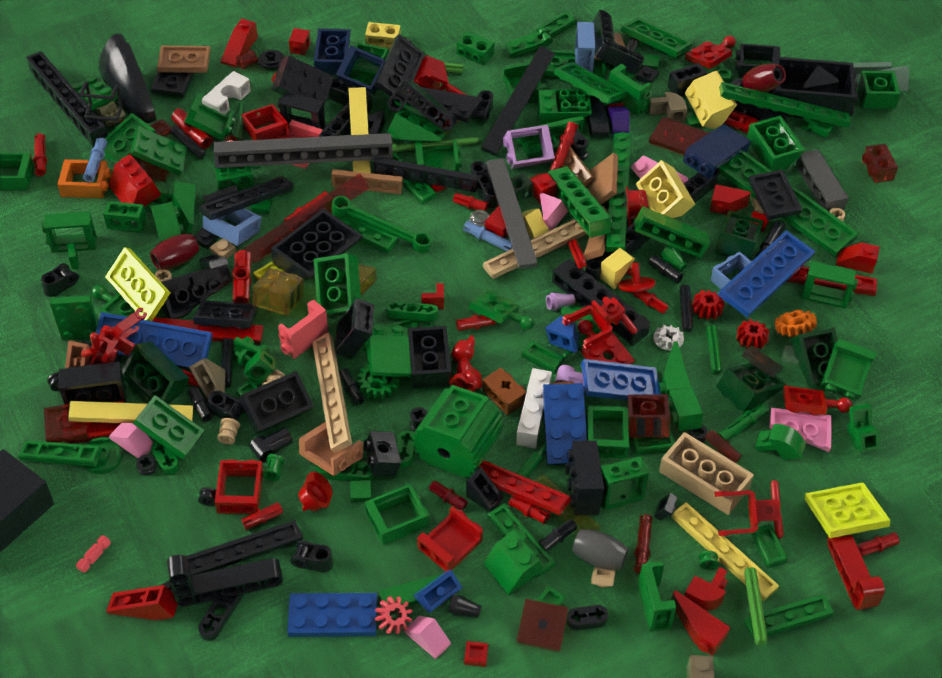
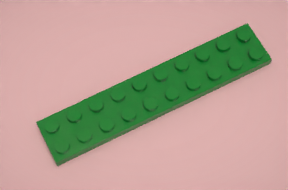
M744 151L718 168L721 175L742 190L750 191V196L756 200L757 198L748 182L749 176L772 172ZM791 185L803 210L801 214L783 217V220L834 257L858 237L859 233Z

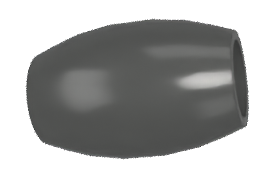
M580 529L572 551L585 562L598 568L615 571L622 569L629 550L628 547L613 536L588 529Z

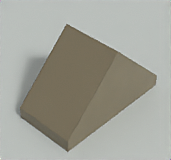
M206 358L190 366L207 400L209 394L213 391L225 393V369Z

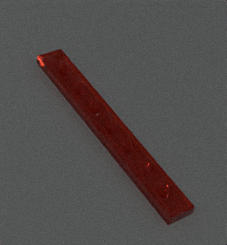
M359 173L243 249L251 253V261L254 264L270 254L271 248L320 210L325 209L329 213H333L332 201L335 197L345 196L351 201L368 190L369 186L361 173Z

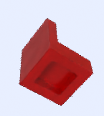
M436 283V293H422L421 304L436 305L438 310H444V283Z

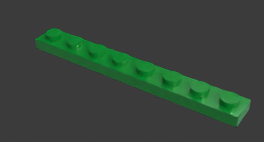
M721 82L719 86L720 96L727 100L732 99L743 104H752L759 108L765 107L776 112H785L792 116L797 115L805 119H814L821 123L834 124L837 127L849 128L851 124L849 113L729 83Z

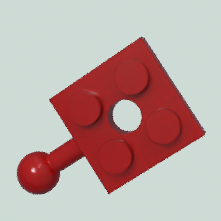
M729 35L719 45L713 44L710 41L703 42V44L686 53L685 60L695 64L699 63L701 66L711 69L732 56L730 48L735 46L736 39Z
M584 319L578 323L577 328L581 334L587 335L588 338L596 335L592 331L593 325L589 320ZM613 332L609 338L593 345L590 349L582 348L581 350L585 359L631 365L635 362ZM609 353L613 359L607 360L603 354Z
M784 385L785 408L793 413L807 412L818 416L820 414L826 415L827 407L837 408L841 413L850 412L849 407H853L852 401L846 397L840 398L838 401L825 399L823 390Z

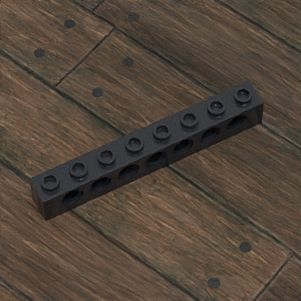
M42 51L26 57L31 74L93 148L97 138L108 136L106 127L101 120L85 118L88 105ZM90 109L89 115L96 116V114Z

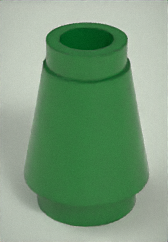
M667 246L662 251V260L671 263L672 267L679 272L687 267L677 248Z

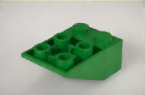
M582 89L538 90L539 125L583 116L584 118L592 114L590 96Z

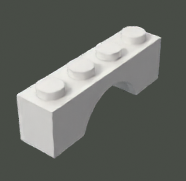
M532 368L518 425L516 445L536 449L544 410L542 386L543 384L551 383V371Z

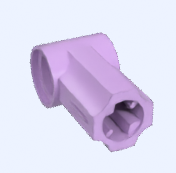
M561 365L558 368L555 383L573 381L574 384L583 383L585 391L582 373L575 372L574 368L569 365Z

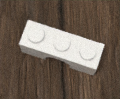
M233 71L203 97L202 104L225 115L230 111L228 98H236L241 101L251 91L249 78Z

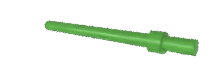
M478 137L456 139L457 145L460 146L478 144ZM453 140L424 142L422 147L452 146ZM415 143L404 145L392 144L393 153L414 151Z

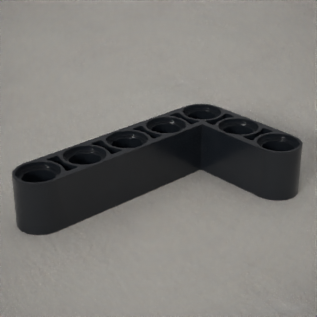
M599 10L593 20L595 56L616 67L623 64L626 66L627 72L636 74L644 61V57L631 49L615 43L612 17L608 12Z
M338 78L333 79L329 90V98L345 105V107L326 126L319 137L346 136L351 133L349 88L360 87ZM366 90L368 114L372 109L371 93Z
M173 555L167 559L169 582L176 603L183 607L273 588L283 583L280 561L274 558L192 575L186 556Z

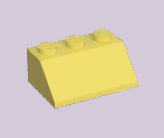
M718 71L693 80L685 91V95L702 127L711 129L721 126L737 106L734 100H727L720 96L719 86L724 81Z
M662 160L636 183L639 190L646 191L649 208L670 218L683 216L695 205L674 167Z

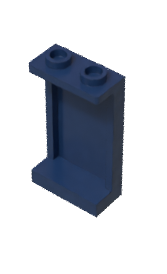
M722 124L686 149L683 162L711 179L717 168L740 152L744 151L747 153L751 141Z

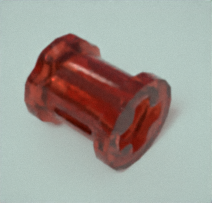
M250 49L246 54L238 55L236 61L239 67L244 70L248 65L258 63V58L255 52Z

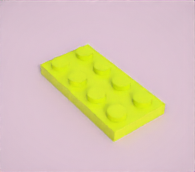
M124 247L106 275L107 280L135 311L138 308H143L142 313L139 314L143 315L146 312L147 316L144 320L153 321L170 295L168 289L130 248Z

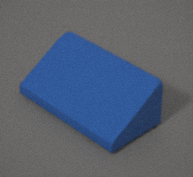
M448 570L413 596L430 613L463 587L452 570Z

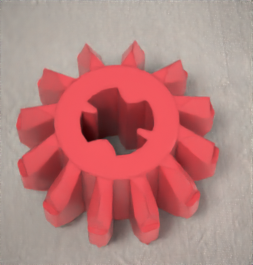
M392 596L387 598V602L382 600L380 602L382 608L375 609V612L381 614V616L375 618V621L382 620L383 622L379 625V628L383 629L387 626V634H390L392 630H394L395 634H399L400 628L406 630L408 628L406 623L412 622V619L407 617V614L412 613V609H405L409 603L406 601L401 604V597H397L395 601ZM395 610V615L398 614V618L392 620V616L389 614Z

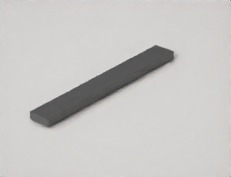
M504 158L486 161V166L518 268L521 270L537 267L536 256Z

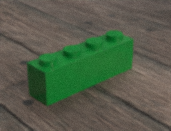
M642 206L635 219L636 232L698 258L703 256L709 246L708 233Z

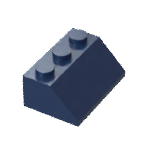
M318 28L314 55L315 68L331 76L337 73L349 50L351 29Z

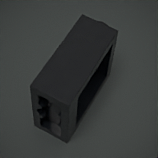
M741 43L740 50L736 51V60L738 61H736L735 70L738 71V78H743L749 70L759 66L744 64V59L772 61V56L780 57V47Z
M285 92L283 97L279 99L278 108H280L281 115L288 122V126L293 120L323 130L325 129L324 101ZM291 108L310 112L311 119L292 115Z
M356 298L337 323L335 354L352 360L370 338L373 330L374 304Z

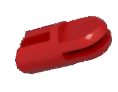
M733 110L723 124L748 133L749 125L759 121L754 117Z

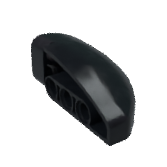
M114 34L107 41L101 52L99 72L104 82L113 90L116 84L119 85L123 104L122 109L129 115L133 113L146 124L155 122L157 120L154 107L134 53L122 34Z

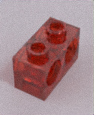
M887 145L866 146L864 154H862V162L866 165L868 174L872 177L874 183L894 180L898 167Z

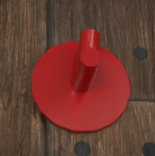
M634 262L631 264L632 268L629 267L626 274L633 278L622 280L618 284L620 290L638 292L651 289L656 283L652 278L640 277L639 263Z

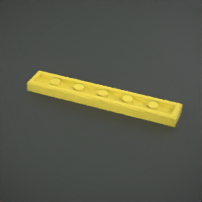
M366 87L349 88L351 135L368 134ZM370 160L353 161V172L371 173Z
M70 401L69 421L133 423L147 404ZM170 405L192 421L193 406Z
M687 502L671 515V518L707 551L716 552L718 554L717 560L745 585V569L747 567H754L757 570L760 595L763 602L778 590L779 585L725 536H718V530Z

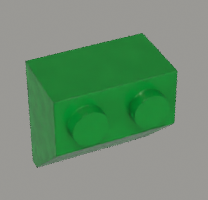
M515 530L495 544L483 563L508 596L543 570L540 560Z

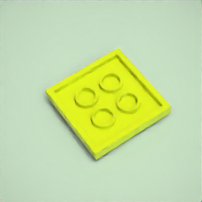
M863 482L805 493L806 503L829 538L890 527L889 517Z

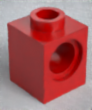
M293 29L288 40L290 53L306 55L311 44L310 30Z

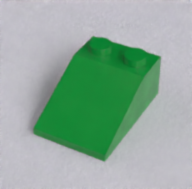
M402 108L395 114L387 132L397 140L441 141L449 131H444L431 121L406 108Z
M379 324L374 325L372 335L365 343L372 375L411 377L409 337L406 327L399 325L393 327Z

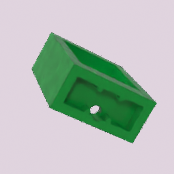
M358 42L355 45L356 48L382 59H386L388 55L387 48ZM358 58L349 78L371 86L380 67L377 66L376 69L357 66L360 60Z
M0 152V168H19L18 176H0V190H28L34 168L31 153Z
M90 211L45 214V222H42V232L46 233V244L50 245L52 253L67 252V244L70 243L75 244L77 251L96 249L97 234ZM82 227L84 234L57 236L55 229Z
M811 261L801 299L846 309L848 302H852L854 291L852 290H856L857 287L856 271ZM815 278L846 285L845 291L814 284Z
M588 406L586 417L587 441H597L599 457L627 458L629 451L628 407ZM593 420L622 421V440L593 439Z
M641 456L602 466L601 471L604 484L602 505L605 510L644 500L649 473Z
M411 484L364 502L365 513L382 545L428 527L429 511L426 506H422L420 494L412 488ZM409 501L417 517L388 529L379 512Z

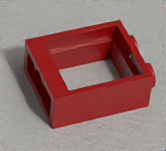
M273 104L241 114L244 129L252 140L290 138L288 122ZM274 122L273 124L255 129V127Z
M220 460L215 496L217 514H253L258 512L263 482L262 461ZM227 476L256 477L254 496H225Z

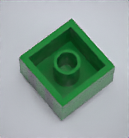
M861 71L857 87L862 108L896 109L900 90L895 71Z

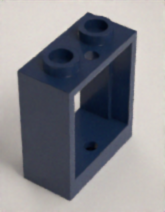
M350 46L336 76L338 79L360 88L366 87V90L375 96L380 88L374 84L385 59ZM358 58L380 67L371 86L349 78Z

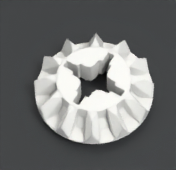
M672 324L670 326L663 325L661 328L657 327L653 337L658 347L671 351L675 341H678L679 348L684 342L683 332H680L679 327L674 328ZM666 334L672 336V341L671 339H669V337H666Z

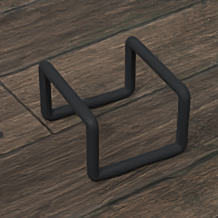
M85 81L80 92V96L88 97L89 102L85 118L117 121L123 108L119 85H115L111 96L90 94L88 82ZM117 92L119 109L115 118L89 115L92 107L91 98L112 100Z

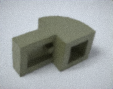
M111 101L106 105L96 108L95 111L98 116L115 118L119 108H117L115 102ZM122 109L117 121H101L109 128L123 120L122 117L125 116V113Z

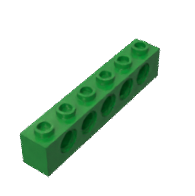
M568 166L548 171L549 176L557 184L556 196L562 200L567 210L590 238L611 233L612 218L610 214L606 213L603 206H600L596 198L590 194L588 188L584 187L582 181L576 177L575 173Z

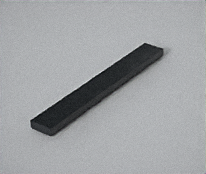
M542 46L539 47L482 144L481 150L494 156L498 155L504 144L503 137H505L507 131L513 129L554 58L555 52Z

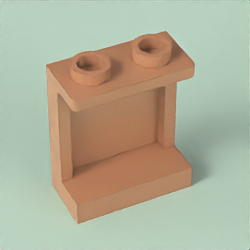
M326 422L299 438V454L335 476L363 457V442L358 440L345 449L334 453L330 449Z

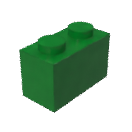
M173 202L151 206L160 243L170 237L184 234L182 223L178 224L177 217H180L178 207H174Z
M693 388L669 390V399H666V407L668 411L671 410V420L673 424H676L678 431L702 428L703 413Z

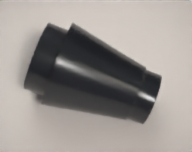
M459 594L458 596L453 595L448 612L453 613V616L478 618L482 605H478Z

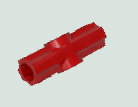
M178 108L174 110V113L171 115L172 121L201 148H209L213 142V137L185 123L187 112L183 109Z
M239 250L235 253L234 269L232 272L234 278L233 302L248 303L250 300V285L252 283L250 277L251 253L246 250Z

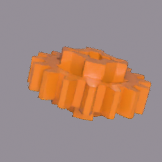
M793 310L790 313L785 312L784 315H779V318L775 319V329L778 334L782 333V336L788 334L789 337H795L812 332L813 329L817 328V318L810 311Z

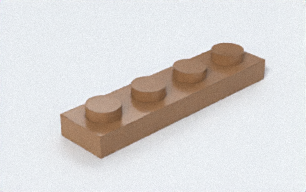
M332 170V187L402 195L403 181L400 176Z

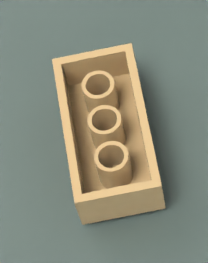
M685 432L663 456L659 469L661 474L727 515L731 513L744 495L715 497V491L749 490L754 476L748 470Z

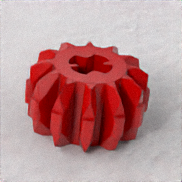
M709 289L707 292L701 290L699 294L696 293L692 303L694 315H699L700 319L704 317L707 321L710 318L716 320L717 316H721L725 306L723 299L717 295V291L710 292Z
M750 318L748 322L743 321L739 325L736 338L740 342V347L746 346L747 350L752 348L756 351L757 348L762 349L768 343L769 329L766 328L765 323L760 324L759 320L753 322Z

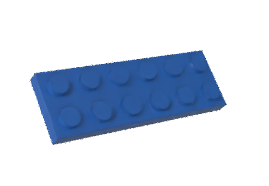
M786 230L719 291L718 296L748 318L814 256L816 251Z
M101 312L96 333L99 335L104 325L114 327L127 317ZM141 320L131 327L135 329L136 326H139L137 333L126 338L134 344L152 342L178 367L190 369V366L204 358L207 359L213 334L196 329ZM119 351L120 356L129 357V356H127V355H125L124 353H122V352Z

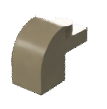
M665 92L664 97L650 98L648 112L649 115L666 114L669 123L686 121L687 106L685 100L680 95Z

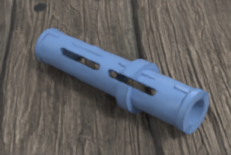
M97 138L94 148L90 151L91 157L83 175V179L87 182L95 180L100 162L105 156L104 150L107 146V141L104 138Z
M469 220L464 224L466 228L463 227V231L476 236V239L484 240L504 251L512 249L509 240L486 230V227H480Z

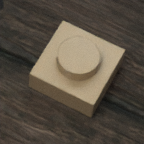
M222 238L210 247V251L212 254L228 258L236 252V247Z
M594 567L591 584H597L599 587L613 586L616 571Z

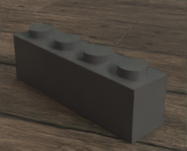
M818 149L804 152L797 159L796 167L818 204L827 211H830L832 208L845 210L848 195L843 191L839 180L835 178L832 169L825 162L824 156L820 154Z

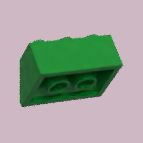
M781 116L749 125L747 139L751 141V146L765 166L771 171L787 169L805 152L804 147Z

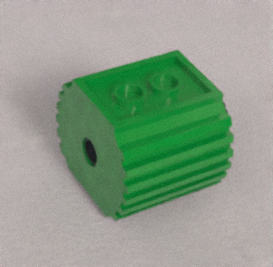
M454 385L450 389L445 388L413 433L412 441L413 447H416L415 452L428 465L461 477H470L481 465L501 434L504 426L502 414L498 411L497 405L492 404L487 396Z

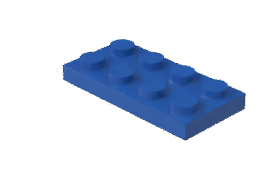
M583 359L581 362L586 396L659 404L662 400L656 367Z
M583 383L543 384L542 386L547 465H565L566 462H569L567 460V450L571 449L572 441H587Z
M290 593L288 637L376 636L377 621H375V618L377 617V612H375V609L377 608V593Z

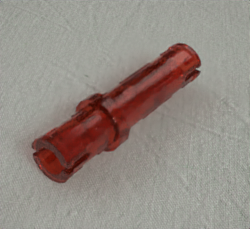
M644 514V519L643 515L639 517L637 547L634 550V555H636L634 572L640 574L642 564H646L651 557L649 547L653 517L649 514Z

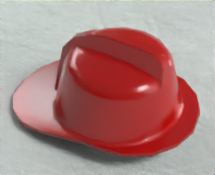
M626 186L628 200L627 218L628 226L630 227L642 206L648 208V199L645 190H629Z
M310 472L307 475L304 485L298 493V497L303 504V511L309 509L314 512L327 508L331 501L332 487L329 481L318 472Z

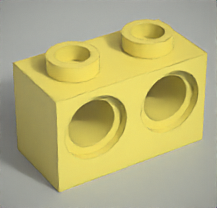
M368 22L365 43L390 50L395 37L398 34L401 35L400 25Z

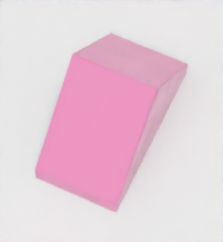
M542 193L540 198L543 220L549 231H551L558 225L568 210L562 200Z
M122 422L109 436L112 441L137 458L147 455L152 450L153 442L132 423Z
M418 616L404 630L405 634L435 659L451 645V642L434 618Z

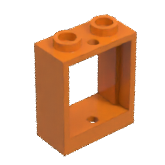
M64 159L57 184L60 196L103 198L105 191L108 190V179L111 178V168H108L107 161L100 162L96 173L98 175L97 182L88 183L72 181L74 174L85 173L89 160Z

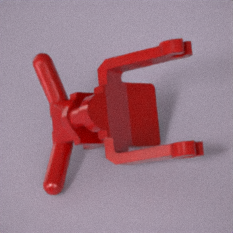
M604 297L602 299L604 303L602 306H599L593 300L591 302L592 306L588 305L562 317L564 326L587 315L593 317V320L602 332L583 341V347L586 350L611 336L613 329L610 325L611 323L616 326L619 321H622L631 334L637 333L636 326L624 313L625 308L615 297L611 299Z
M138 308L116 326L104 325L99 335L96 332L91 333L92 346L89 349L83 350L81 356L86 358L96 355L100 348L104 350L101 360L103 362H106L108 357L112 359L118 350L129 356L135 344L126 338L137 333L139 326H136L135 329L131 327L144 320L147 313L144 312L143 315H140L139 313H142L143 308Z
M777 480L771 481V499L757 500L755 493L751 490L715 491V497L748 495L751 527L747 529L719 530L718 536L754 533L758 530L759 522L774 521V530L777 538L781 539L783 537L780 491Z

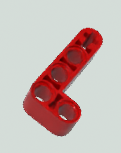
M852 534L829 538L828 536L827 544L854 608L861 610L878 606L885 593L883 581L879 576H870Z

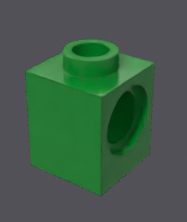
M261 349L246 363L244 374H246L248 379L260 385L275 371L276 360Z

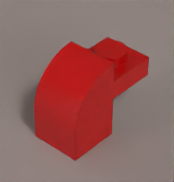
M719 567L711 583L694 576L684 596L706 611L718 608L723 603L726 594L724 589L728 583V580L725 579L727 570Z

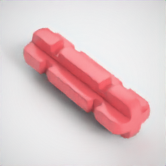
M104 535L99 537L96 541L97 544L94 543L83 555L84 559L81 558L76 563L79 571L85 573L90 568L89 565L93 564L104 552L103 549H107L111 544L109 538Z

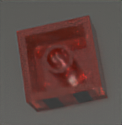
M628 394L629 437H669L670 413L668 394Z

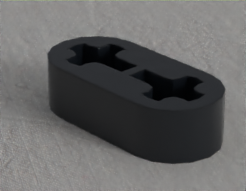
M602 605L576 607L567 614V624L573 630L599 628L604 626L608 620V611ZM595 613H599L602 618L598 619ZM577 616L578 619H580V622H576V620L573 619V617Z

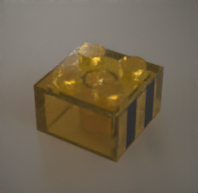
M269 268L253 286L252 305L288 315L303 297L304 278L279 271L278 269Z

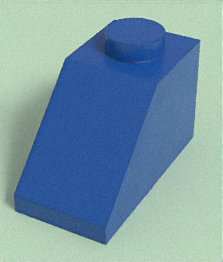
M560 316L545 327L550 344L574 353L578 351L579 335L575 322L564 326L562 323L563 316Z

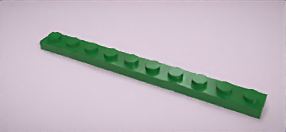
M614 133L613 153L618 155L617 194L610 198L609 214L612 218L611 233L607 234V252H615L619 248L625 251L628 201L626 186L629 189L631 133Z

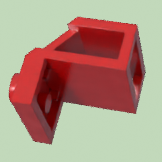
M424 56L414 82L420 87L443 91L445 85L449 83L445 63L431 56Z

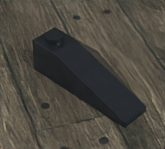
M228 265L211 269L205 268L161 281L170 292L161 309L169 319L190 313L202 300H206L213 293H216L232 281Z

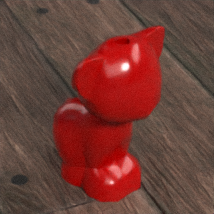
M473 335L467 340L458 341L453 347L451 357L454 362L458 363L457 374L449 382L450 386L454 385L472 392L483 387L481 372L475 369L469 362L474 356L475 339Z

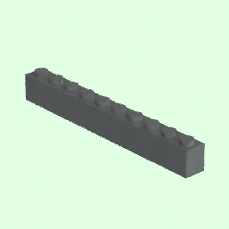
M390 133L214 142L215 168L374 160L375 156L393 159Z

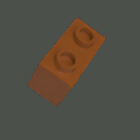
M499 368L483 379L482 391L507 416L524 405L526 390L522 385H518L513 380L510 373H506L502 368Z

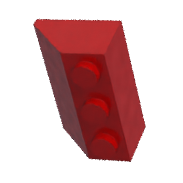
M130 154L115 164L108 186L121 202L143 204L145 207L161 196L152 179Z

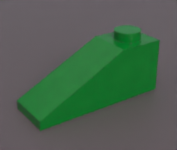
M174 181L173 188H169L168 198L171 199L174 207H178L180 217L177 219L180 224L182 223L185 234H191L196 185Z
M678 341L673 343L662 382L659 383L665 402L666 399H669V390L691 388Z

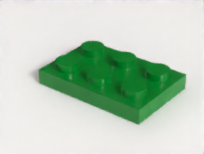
M90 76L85 80L88 82L90 94L112 95L113 89L99 77ZM85 81L71 85L79 96ZM117 92L112 100L91 98V110L117 100ZM81 97L88 105V97Z
M131 113L104 138L107 141L104 157L113 164H116L122 158L129 154L131 155L135 131L138 126L156 133L155 129Z
M138 126L135 131L131 155L180 176L183 172L187 147Z
M91 296L51 298V309L62 341L91 339V333L96 332L98 326Z
M156 395L153 396L132 423L181 459H184L204 431Z

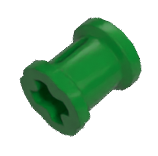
M269 454L266 460L267 466L263 470L262 476L269 481H278L281 477L280 469L285 459L280 455Z

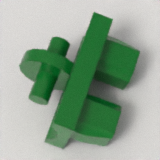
M248 336L244 339L239 337L234 339L235 348L233 355L238 357V363L242 366L261 349L269 354L268 346L262 344L257 347L254 345L253 339Z

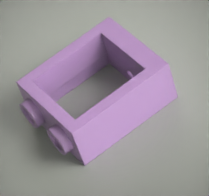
M548 125L510 130L503 137L504 147H507L508 150L506 155L507 162L511 165V169L551 163L555 159ZM539 135L543 157L516 161L512 139Z

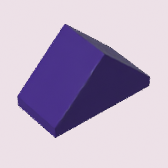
M625 106L608 107L607 111L612 137L614 138V133H630L629 110Z

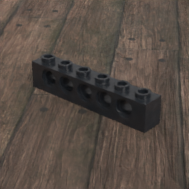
M568 259L553 270L552 282L566 294H573L575 301L583 307L592 306L591 302L593 300L599 306H602L604 304L602 301L604 297H609L610 299L615 297L625 308L624 313L636 326L637 333L631 334L622 321H619L616 326L613 323L610 325L613 327L612 330L630 345L634 346L648 335L650 322L647 318L641 316L632 306L623 302L619 296L609 291L605 285L600 284L591 274L586 273L583 269H579L576 263Z

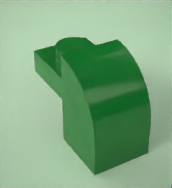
M863 404L849 407L850 422L847 423V430L854 447L861 453L880 449V430L872 425V406Z
M773 424L772 430L760 431L755 448L758 452L776 450L783 460L799 459L802 457L806 442L795 429L783 424Z

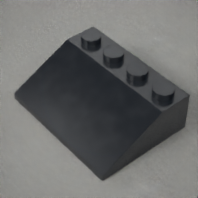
M322 209L271 248L272 263L287 273L312 279L315 276V258L341 255L359 242L363 235L325 209Z

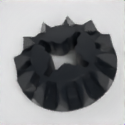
M267 50L259 55L258 62L263 69L267 68L270 70L273 68L276 70L284 55L277 50Z

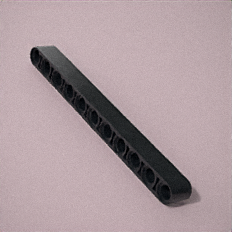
M718 168L711 179L698 172L684 183L694 203L715 188L719 176ZM635 223L626 229L625 251L630 255L651 239L636 232ZM605 247L603 256L586 261L585 272L591 274L595 280L599 281L601 262L614 252H607Z

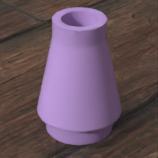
M551 293L546 296V305L549 310L556 311L562 309L563 306L575 304L573 294Z

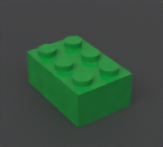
M341 254L314 259L317 303L326 310L327 317L344 315L356 298L361 299L358 256Z

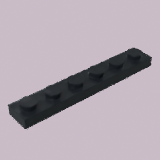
M376 156L373 160L374 174L400 176L405 180L475 193L478 188V175Z
M281 176L200 205L199 212L209 220H214L292 191L294 184Z
M296 520L188 555L186 558L192 575L219 570L296 544L299 540H303V535Z

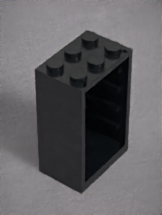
M772 56L771 64L781 65L785 70L786 78L780 86L767 93L849 113V116H853L854 103H857L858 93H855L857 81H854L856 70H854L853 63ZM817 66H820L838 79L837 87L803 91V85ZM778 111L779 113L783 114L785 117L803 118V117H801V116H797V115L792 116V115H789V114H787V113H785V112Z
M4 449L0 451V552L54 505L46 481Z

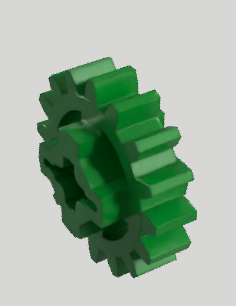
M366 364L367 369L361 368V374H358V388H360L362 394L366 393L367 398L373 396L374 400L377 397L384 400L386 395L389 398L392 397L391 392L397 393V387H400L399 376H373L369 364Z

